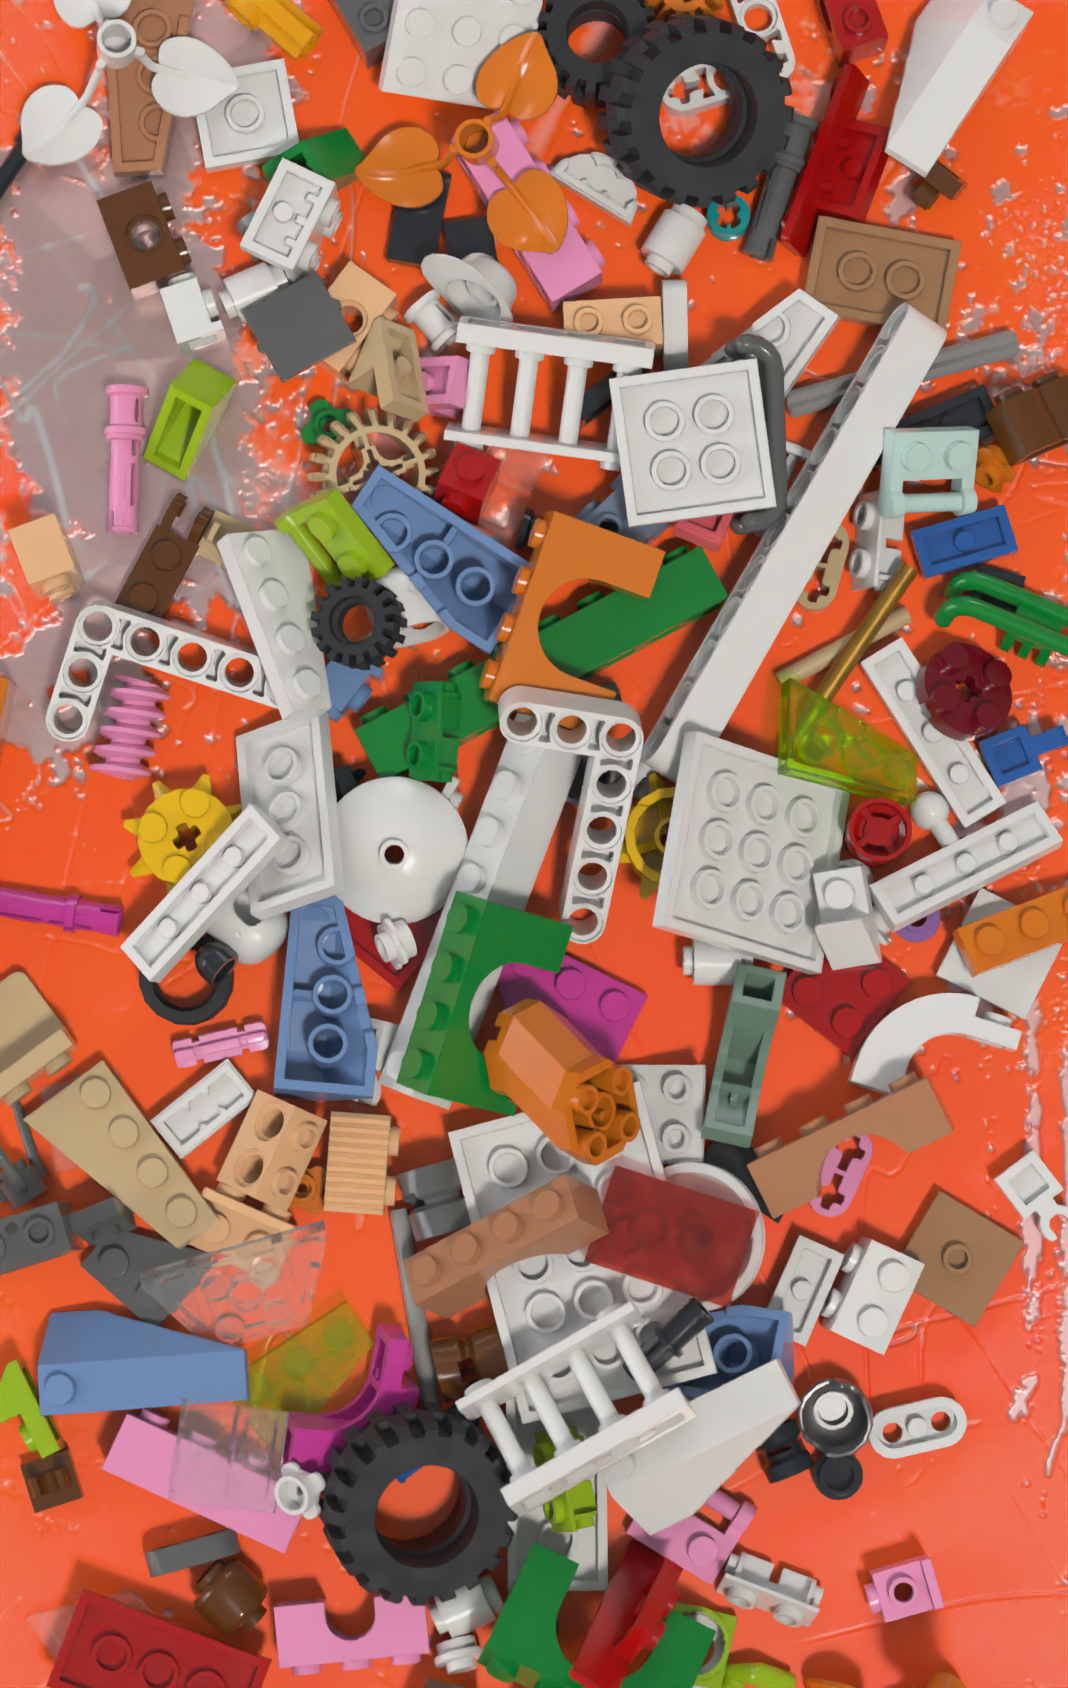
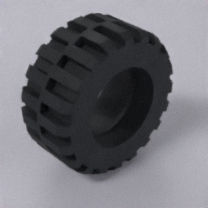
M680 13L669 15L667 22L654 20L643 26L644 36L640 38L631 35L621 45L627 52L622 60L612 57L606 68V71L613 74L610 85H600L598 99L606 102V112H599L597 114L598 125L600 129L608 132L609 137L603 141L608 155L618 160L616 168L624 177L636 182L637 187L680 206L686 204L693 208H708L711 202L722 206L736 200V191L749 194L759 186L756 177L761 172L770 175L778 165L777 161L772 158L777 148L786 150L790 136L783 134L785 122H793L794 107L785 104V96H789L793 92L789 78L778 74L784 66L776 53L766 50L767 42L756 33L744 30V26L713 16L698 13L695 16ZM699 64L710 65L721 72L729 88L731 106L727 124L719 138L704 151L691 156L679 155L668 148L662 136L659 119L661 102L666 90L679 74Z
M409 1401L393 1404V1413L384 1415L379 1408L366 1415L370 1423L360 1430L353 1424L343 1434L347 1443L342 1449L333 1446L326 1459L332 1471L331 1473L326 1471L321 1473L325 1481V1488L321 1491L324 1498L318 1501L321 1509L319 1518L325 1526L323 1532L349 1576H354L359 1586L370 1594L379 1591L385 1601L395 1604L401 1603L404 1596L408 1598L412 1606H427L429 1604V1597L438 1596L443 1603L456 1598L454 1590L466 1585L470 1591L480 1584L481 1580L478 1575L485 1568L493 1572L502 1559L497 1553L500 1546L505 1548L510 1546L514 1531L509 1526L508 1521L517 1520L518 1515L509 1508L500 1489L511 1483L509 1479L512 1473L506 1467L507 1464L502 1454L475 1421L470 1422L460 1411L450 1407L444 1412L438 1403L422 1401L419 1410H414ZM422 1466H441L451 1469L456 1473L459 1479L457 1502L449 1517L437 1529L414 1539L390 1538L377 1530L375 1513L378 1502L385 1489L398 1476Z

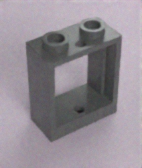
M56 1201L0 1219V1276L85 1249L83 1240L72 1231L68 1216L74 1213L71 1202Z

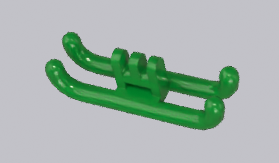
M979 571L960 573L954 576L945 586L944 598L946 601L941 604L934 614V622L937 626L946 628L952 624L955 617L969 616L1006 631L999 646L1000 650L1008 653L1013 646L1014 640L1022 643L1017 653V657L1026 660L1032 648L1039 650L1035 658V664L1043 668L1052 651L1068 657V636L1061 633L1063 626L1068 628L1067 606ZM975 590L1017 607L1015 613H1012L981 599L963 596V594L967 591Z

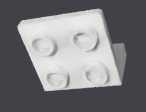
M282 157L240 243V249L285 270L289 285L318 271L322 261V255L318 254L319 248L325 237L329 239L334 237L343 218V212L339 211L341 201L338 198L336 183Z

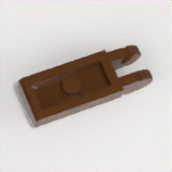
M177 493L165 512L161 525L157 524L115 603L165 619L198 557L196 554L200 547L198 544L215 511L204 507L197 514L188 539H185L173 533L187 509L189 497ZM142 627V628H144V629H146V630H148V631H150V632L156 634V632H155L153 629L147 628V627Z

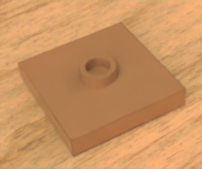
M938 1191L901 1253L925 1264L913 1291L975 1328L1025 1242L943 1192Z

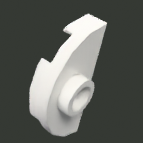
M600 152L578 154L569 159L568 157L562 159L550 171L558 184L627 227H631L637 212V190L633 181L624 177L616 168L618 160Z

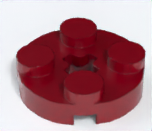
M950 642L926 660L920 667L916 678V696L919 705L923 702L925 703L927 710L932 715L928 718V721L937 731L954 740L973 741L981 736L990 734L1007 719L1012 704V690L1010 687L1012 673L1006 663L1001 660H995L985 650L967 643ZM963 683L970 689L972 697L967 702L962 700V691L956 688V684L960 685Z

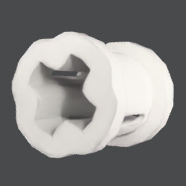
M433 289L415 302L404 314L403 319L408 324L414 323L432 343V351L438 354L456 340L458 321L439 301L440 294Z

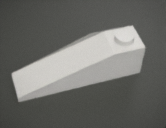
M930 0L913 27L910 50L904 65L901 88L895 104L884 152L925 178L1018 44L1034 12L1015 0Z
M779 1358L690 1401L689 1403L696 1417L600 1471L611 1497L650 1536L695 1514L707 1502L706 1500L738 1470L737 1468L758 1446H761L801 1405Z

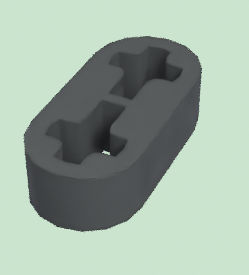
M226 1528L146 1551L144 1556L150 1577H156L240 1553L241 1547L237 1532Z

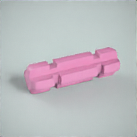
M255 1021L244 1024L245 1029L238 1030L237 1026L199 1034V1040L192 1041V1037L175 1040L172 1042L175 1063L178 1068H187L198 1065L197 1060L204 1059V1063L243 1055V1049L247 1048L250 1049V1053L267 1049L269 1047V1035L266 1025L263 1021Z

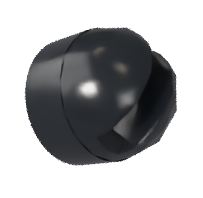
M216 942L207 943L199 948L195 956V967L199 975L211 986H216L231 973L239 957L224 944Z

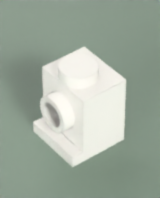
M185 273L176 276L168 281V287L159 289L181 354L227 340L221 320L211 322V319L220 316L211 288L201 291L195 273Z

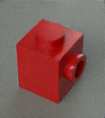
M456 442L437 482L434 501L461 519L477 526L496 487L502 460Z

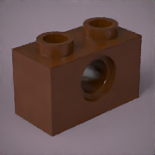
M151 180L96 200L134 301L160 292L159 289L168 287L170 279L185 274L184 267L193 264L183 236L173 239L167 222L176 219L166 192L156 195ZM154 230L160 234L159 241L155 246L149 249H142L135 245V240L141 232Z

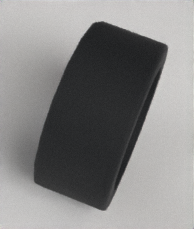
M203 935L190 950L198 951L205 944L214 943L215 941ZM140 970L139 987L144 1001L156 1015L176 1025H197L213 1019L226 1007L233 992L234 970L214 987L211 995L203 1003L193 1007H178L170 1003L161 994L158 983L150 982Z

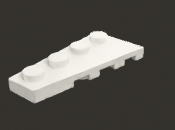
M279 530L226 534L217 542L282 720L323 715L332 705L324 654L316 646V643L320 640L312 637L310 629L317 627V622L310 619L311 612H317L309 560L289 534L283 535Z

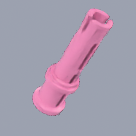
M130 384L108 385L105 387V395L110 397L109 425L104 428V436H106V441L110 442L111 453L107 533L133 535L138 534L139 462L141 443H144L145 438L148 437V429L143 427L144 398L149 396V388Z

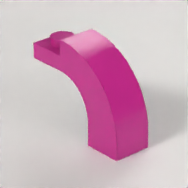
M378 1323L367 1380L359 1394L351 1402L340 1409L321 1414L284 1411L276 1456L281 1467L289 1462H296L300 1469L308 1473L318 1472L321 1474L324 1471L331 1473L332 1468L326 1459L333 1446H337L340 1449L345 1446L347 1440L343 1434L353 1424L360 1430L370 1423L366 1415L379 1408L384 1415L393 1413V1404L409 1401L411 1406L415 1408L420 1389L410 1376L404 1373L408 1372L411 1368L413 1347L397 1324Z

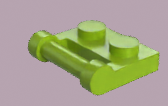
M337 487L289 507L273 522L283 535L289 534L326 582L323 586L324 589L331 583L340 586L339 579L345 577L355 580V576L373 581L385 576L395 565Z

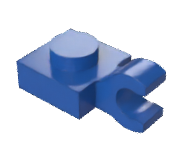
M1025 724L982 740L978 742V746L992 780L997 788L1042 771L1043 768L1038 756L1067 746L1068 737L1063 725L1030 737Z

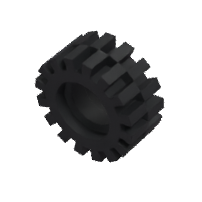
M355 576V580L349 577L339 579L340 586L331 583L325 588L329 593L327 598L319 595L315 603L321 605L320 611L311 612L310 619L317 622V627L310 628L312 637L320 640L316 643V646L321 652L328 654L326 657L352 669L370 670V665L378 668L385 665L386 663L383 658L385 656L394 658L398 653L393 648L395 643L403 644L406 636L400 634V628H407V619L400 615L401 612L405 611L403 604L395 600L397 595L393 591L364 577ZM366 605L374 614V629L365 640L351 642L343 631L344 618L353 607Z

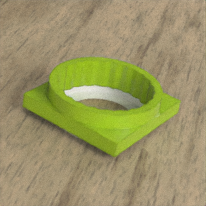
M677 1602L672 1610L717 1631L713 1639L715 1645L713 1656L706 1665L701 1667L694 1685L703 1688H721L738 1617L698 1605Z

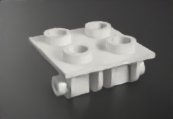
M622 1065L631 1070L633 1082H641L662 1164L704 1163V1138L700 1137L705 1116L706 1065Z

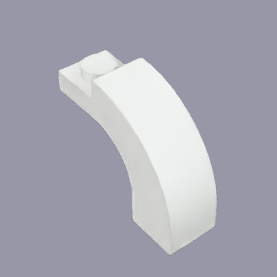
M939 993L917 998L890 1012L875 1025L857 1051L847 1083L887 1095L891 1093L887 1084L905 1075L909 1061L915 1051L931 1038L943 1035L961 1036L1013 1052L1017 1050L1022 1031L1011 1028L1013 1019L1000 1014L984 1011L982 1018L976 1017L975 1014L981 997L962 993Z

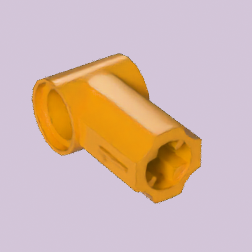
M291 0L224 1L226 8L238 21L253 32L259 30L296 63L310 54L324 34L323 28Z

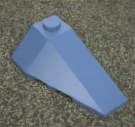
M378 465L351 507L405 575L409 577V580L422 594L447 628L490 655L500 642L495 640L499 622L504 612L512 613L518 596L511 592L517 571L521 565L528 567L529 562Z

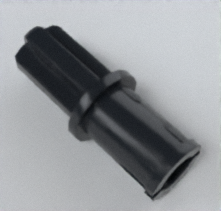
M692 1297L662 1327L656 1324L652 1328L654 1334L640 1346L654 1373L674 1355L678 1358L683 1355L682 1348L707 1325L714 1322L711 1314L696 1298ZM623 1361L622 1366L625 1372L632 1380L635 1381L628 1366L626 1365L625 1361Z

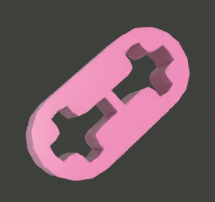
M868 1135L854 1136L859 1139L857 1148L863 1151L860 1159L851 1158L845 1171L837 1168L842 1158V1152L836 1149V1146L827 1155L822 1168L821 1185L827 1187L834 1173L841 1176L836 1192L843 1197L840 1204L831 1203L827 1209L820 1206L822 1202L821 1196L808 1202L810 1208L818 1215L825 1217L838 1216L850 1206L872 1157V1142Z

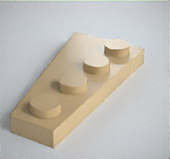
M103 1060L23 1119L177 1249L181 1250L220 1220Z

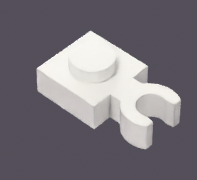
M1030 1150L992 1180L1022 1219H1026L1033 1212L1039 1217V1232L1046 1240L1053 1242L1057 1239V1236L1050 1228L1051 1218L1059 1214L1068 1223V1207L1057 1205L1053 1199L1054 1196L1064 1189L1034 1150Z

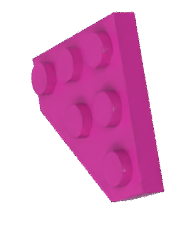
M564 955L559 974L521 963H509L503 965L497 981L505 1009L526 998L542 1001L566 1017L604 1058H608L614 1063L648 995L567 955Z

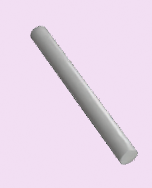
M409 1208L391 1210L389 1214L410 1341L413 1347L417 1383L420 1389V1402H435L439 1405L441 1401L429 1343L430 1334L426 1310L414 1305L403 1265V1260L416 1254L412 1227L408 1217L410 1214Z

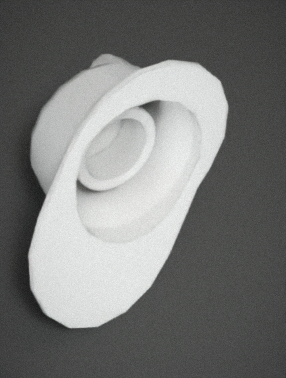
M432 253L424 257L421 263L423 275L430 285L449 303L459 318L461 316H469L513 323V315L510 310L517 298V285L510 272L492 256L485 253H470L460 260L446 254Z

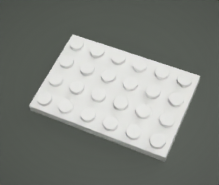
M640 1081L634 1082L638 1106L637 1115L640 1119V1129L637 1137L631 1142H626L623 1151L598 1166L581 1163L557 1148L524 1112L448 1132L471 1224L552 1180L567 1174L597 1189L610 1232L569 1255L546 1254L530 1257L503 1268L489 1279L487 1288L508 1370L515 1368L595 1322L596 1315L612 1304L622 1303L624 1305L631 1301L640 1312L645 1322L631 1331L639 1346H641L654 1334L652 1328L656 1324L662 1327L692 1297L698 1300ZM706 1327L682 1348L683 1355L678 1358L674 1355L655 1372V1375L663 1388L718 1373ZM614 1341L587 1355L611 1401L642 1393L637 1383L625 1372L622 1366L624 1359ZM570 1366L543 1380L561 1414L591 1407ZM526 1391L515 1396L522 1424L541 1420Z

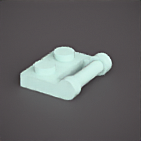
M971 426L885 429L878 508L881 516L884 519H898L903 517L904 513L952 511L956 516L975 513L978 498L974 489L980 430ZM952 479L951 492L903 494L902 492L903 481Z

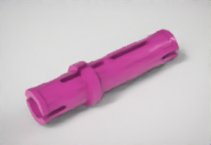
M0 887L1 917L64 927L63 931L68 933L82 930L115 937L120 935L124 918V906L81 900V895L71 893L68 897Z

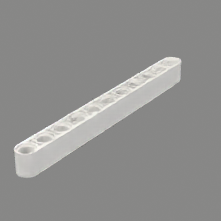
M905 302L898 306L885 322L790 488L784 513L778 522L766 530L642 748L640 761L674 783L677 782L684 734L686 732L699 731L717 738L720 737L882 453L885 429L896 428L943 346L947 335L946 329L910 304Z

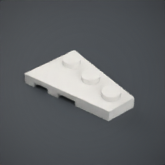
M799 288L756 320L742 334L761 336L774 344L782 358L784 367V395L786 398V395L793 388L841 317ZM723 345L700 366L741 361L743 359L729 358L724 352L725 345Z

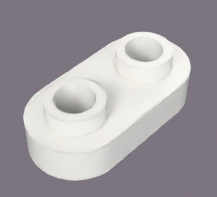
M935 1396L888 1407L873 1415V1426L868 1441L878 1454L891 1459L954 1445L963 1437L967 1427L966 1414L959 1403L944 1396ZM937 1412H945L949 1418V1424L944 1430L938 1431L932 1427L931 1419ZM889 1423H896L901 1430L900 1437L894 1442H888L883 1437V1429Z

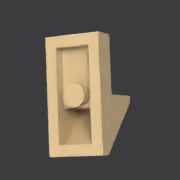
M378 317L370 327L349 378V386L377 396L382 410L417 422L429 414L415 330Z

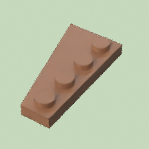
M132 0L128 10L116 19L126 21L133 27L137 38L136 46L143 47L145 54L153 62L159 64V48L165 40L180 36L189 37L195 0ZM136 58L128 66L121 69L107 67L112 160L115 178L164 174L174 115L164 111L153 97L151 86L153 78L157 73L149 71Z

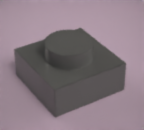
M115 1197L108 1198L68 1215L73 1233L92 1246L113 1244L122 1238V1234L137 1228L133 1211Z

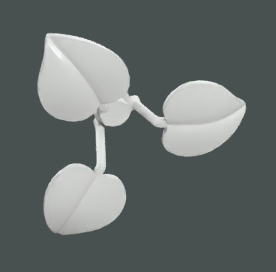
M53 0L58 15L70 27L83 29L97 22L99 27L97 33V55L99 59L96 61V67L79 100L70 88L62 85L43 86L28 98L21 115L22 155L26 160L36 164L56 166L78 161L96 147L102 135L103 121L96 111L86 107V105L90 102L99 80L107 67L121 69L128 66L134 58L138 59L149 71L157 73L153 78L151 86L155 101L164 111L183 118L197 117L207 113L238 90L239 81L229 63L217 51L206 43L191 37L180 36L165 40L159 48V64L153 62L145 54L143 47L136 46L137 38L133 27L126 21L116 19L128 10L132 0Z

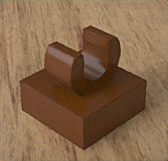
M937 160L925 178L921 176L925 181L910 199L925 211L927 209L930 210L941 194L949 200H956L968 183Z
M70 1449L20 1465L34 1513L84 1497Z

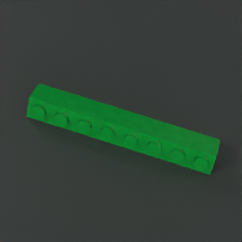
M687 545L664 556L662 561L664 565L660 567L649 599H638L618 591H614L605 597L601 591L595 592L577 602L575 606L578 611L561 620L559 615L555 614L538 623L539 641L546 657L556 668L565 674L586 680L723 607L729 596L703 548L699 546L690 551ZM501 643L495 647L491 653L492 657L489 659L495 661ZM468 660L446 673L449 680L443 683H456L457 693L462 695L459 729L443 728V737L459 738L458 747L500 725L498 705L482 700L485 689L479 687L480 677L487 660L477 665H474L472 660ZM413 689L403 695L406 703L389 712L386 706H382L367 713L359 719L362 726L354 730L379 778L394 775L404 777L409 774L406 752L411 736L409 700L413 694ZM512 711L508 717L513 719L518 712Z

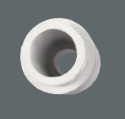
M673 204L671 209H665L641 247V252L647 257L644 264L655 273L666 278L671 273L682 275L706 236L704 228L708 223L707 219L697 210L686 204L681 206Z
M263 261L222 279L225 289L217 292L228 319L237 316L240 323L244 324L247 322L242 312L290 285L283 269L272 264L267 265Z
M692 939V946H683L682 972L683 975H692V985H732L738 962L753 966V957Z
M490 1573L480 1577L481 1583L470 1591L466 1585L454 1590L456 1594L454 1599L442 1603L438 1596H434L436 1603L429 1606L428 1609L440 1635L449 1631L452 1639L461 1637L497 1620L496 1614L500 1613L504 1602Z

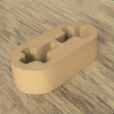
M841 524L833 537V541L840 544V550L832 549L828 555L827 562H819L815 568L817 571L824 572L821 588L827 590L828 595H819L816 602H810L807 600L808 592L803 590L795 603L801 610L807 613L825 611L832 604L836 596L850 540L847 530ZM813 572V574L811 575V577H810V579H809V581L807 582L806 585H809L810 582L812 581L814 572Z

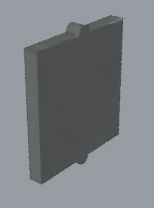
M317 271L242 312L243 317L258 341V352L260 354L265 353L282 383L357 342L340 312L342 308L340 301L332 299Z

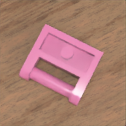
M717 1489L706 1500L705 1505L731 1520L724 1533L694 1514L651 1536L633 1519L626 1529V1533L712 1585L741 1535L754 1517L757 1507L746 1500L741 1504Z

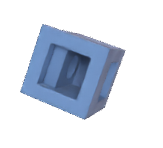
M331 660L326 666L332 705L326 711L329 719L337 723L341 717L344 718L350 709L358 713L374 691L368 685L372 680L381 685L386 678L385 671L373 665H370V670L352 669Z

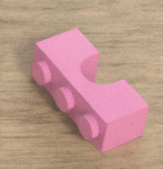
M377 1592L374 1595L375 1621L373 1625L361 1634L347 1635L339 1632L331 1624L328 1617L326 1598L277 1602L274 1606L279 1668L291 1667L292 1675H308L322 1672L321 1664L341 1662L342 1670L371 1667V1659L391 1657V1665L421 1662V1654L430 1653L431 1650L427 1606H412L406 1596L403 1597L401 1603L395 1604L385 1601L381 1594Z

